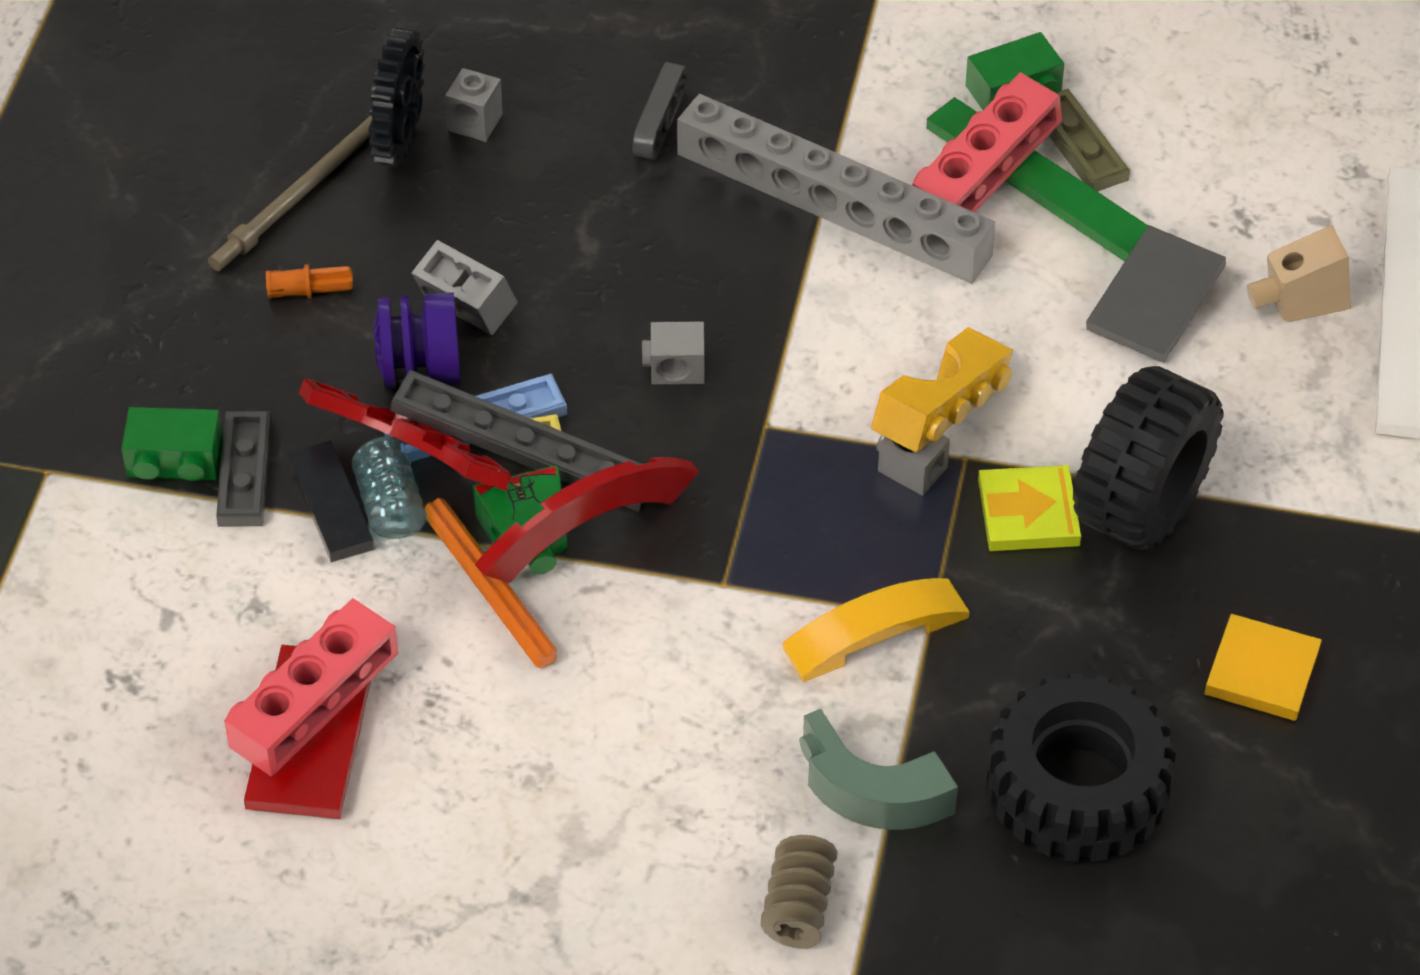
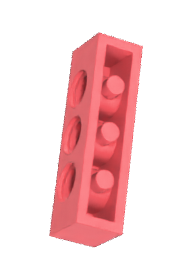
M1020 72L1009 84H1004L998 90L994 100L983 111H978L973 115L968 126L956 139H951L945 144L941 154L928 167L922 168L917 173L912 186L972 212H976L1062 122L1060 95Z
M354 598L340 610L333 611L327 617L323 626L309 640H304L296 646L291 657L277 670L270 671L262 679L259 687L246 700L236 703L230 709L226 719H224L229 748L272 777L399 654L395 625Z

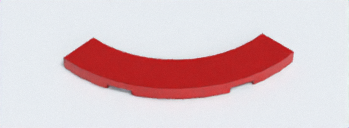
M309 378L303 380L298 394L307 404L339 414L391 435L441 460L465 478L506 491L511 478L510 472L488 456L483 455L481 457L470 453L469 445L439 430L394 413L387 407L381 408L358 402L359 396Z
M653 457L649 463L639 465L628 461L602 469L572 483L540 503L543 507L541 512L532 517L522 527L517 522L512 525L479 558L475 566L484 576L511 583L537 555L580 524L610 510L631 504L655 502L672 505L700 471L691 461L672 457Z

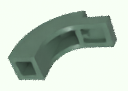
M822 709L804 715L803 736L799 738V743L804 757L809 762L808 786L819 800L832 811L855 823L888 830H904L927 826L956 814L958 786L935 751L900 765L880 766L871 764L857 758L845 747Z

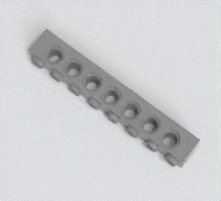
M698 94L677 119L678 155L972 284L993 256L996 222L702 94Z

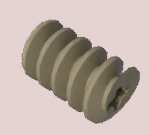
M796 835L780 841L777 845L775 861L771 869L772 877L769 879L768 894L765 896L764 901L765 910L761 914V927L772 940L782 945L799 949H808L820 942L821 932L819 929L824 926V915L822 913L828 906L826 896L831 891V882L829 880L834 876L835 866L833 863L837 860L838 854L833 843L813 835Z

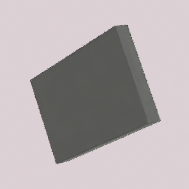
M1148 225L1086 320L1087 330L1164 363L1224 270L1226 257Z

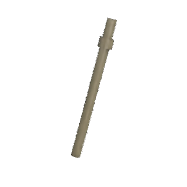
M369 116L248 224H240L227 236L228 241L208 258L209 265L215 271H221L237 255H245L258 243V237L370 139L371 132H369V126L372 116Z

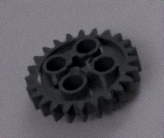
M398 27L392 29L391 35L387 36L386 46L383 45L382 60L378 59V70L374 74L371 86V102L373 106L369 111V115L372 116L369 126V132H371L369 145L372 146L371 156H374V162L395 167H398V164H402L403 158L407 157L408 147H411L412 133L415 134L416 132L415 124L419 122L423 105L421 88L424 84L422 73L425 64H423L424 50H421L423 39H420V33L417 30Z

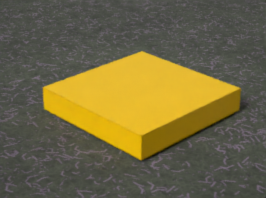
M1231 614L1204 694L1296 721L1322 640Z

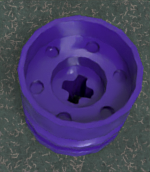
M454 292L425 294L422 314L413 315L408 295L400 296L401 316H392L390 296L378 297V309L373 322L376 364L384 380L385 390L397 388L396 369L405 368L407 375L409 370L417 372V367H426L429 378L447 385L461 384Z

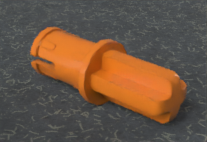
M305 264L302 269L266 271L267 296L270 299L283 296L307 295V299H311L312 293L350 291L353 289V273L348 266L310 269L309 264Z

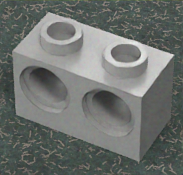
M439 240L434 243L411 272L424 296L431 293L454 292L456 316L491 336L518 303L503 275Z

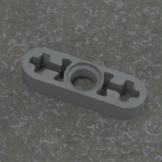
M670 62L664 63L636 127L632 146L633 156L656 160L686 89L688 78L687 66Z

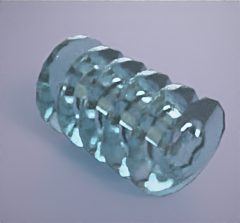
M389 436L375 438L361 446L352 458V470L356 476V483L360 490V496L364 503V510L368 516L371 530L380 537L401 539L412 536L419 531L426 522L427 514L424 508H422L423 501L418 494L419 488L414 481L415 476L410 467L411 463L406 454V447L402 440Z

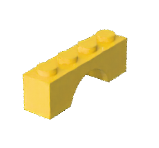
M967 327L947 342L937 380H923L902 375L880 392L871 429L915 453L919 452L931 441L937 442L953 424L959 425L975 407L981 408L993 393L1004 390L1012 375V368L1009 367L1013 349Z

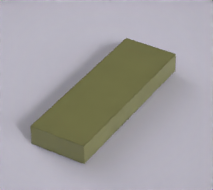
M1065 89L1057 92L1056 94L1060 95L1062 122L1050 133L1049 137L1081 180L1097 192L1128 181L1129 168L1070 90Z

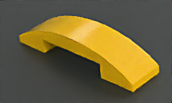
M930 578L913 580L867 593L832 609L782 643V648L802 682H806L844 667L847 654L922 625L929 634L969 618L970 612L949 579Z

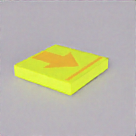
M1069 465L979 470L978 482L989 551L1080 546L1081 532L1078 516L1073 507L1075 502L1073 500V486Z

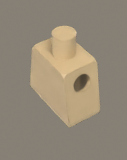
M1333 225L1270 252L1267 256L1268 277L1246 285L1248 297L1254 309L1275 303L1282 319L1287 322L1351 309L1349 256Z

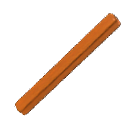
M437 498L434 502H429L424 507L426 520L533 664L538 668H544L548 664H553L557 659V648L510 585L505 581L484 576L475 566L485 552L447 501Z

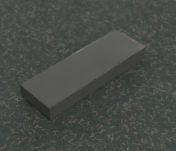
M270 411L225 412L216 513L218 527L263 526L272 423Z

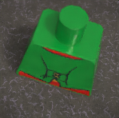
M557 465L511 476L506 491L483 483L473 485L475 514L492 544L516 522L522 527L543 510L540 503L561 490ZM567 533L549 545L528 564L532 573L544 574L556 566L557 562L554 554L563 552L567 548Z

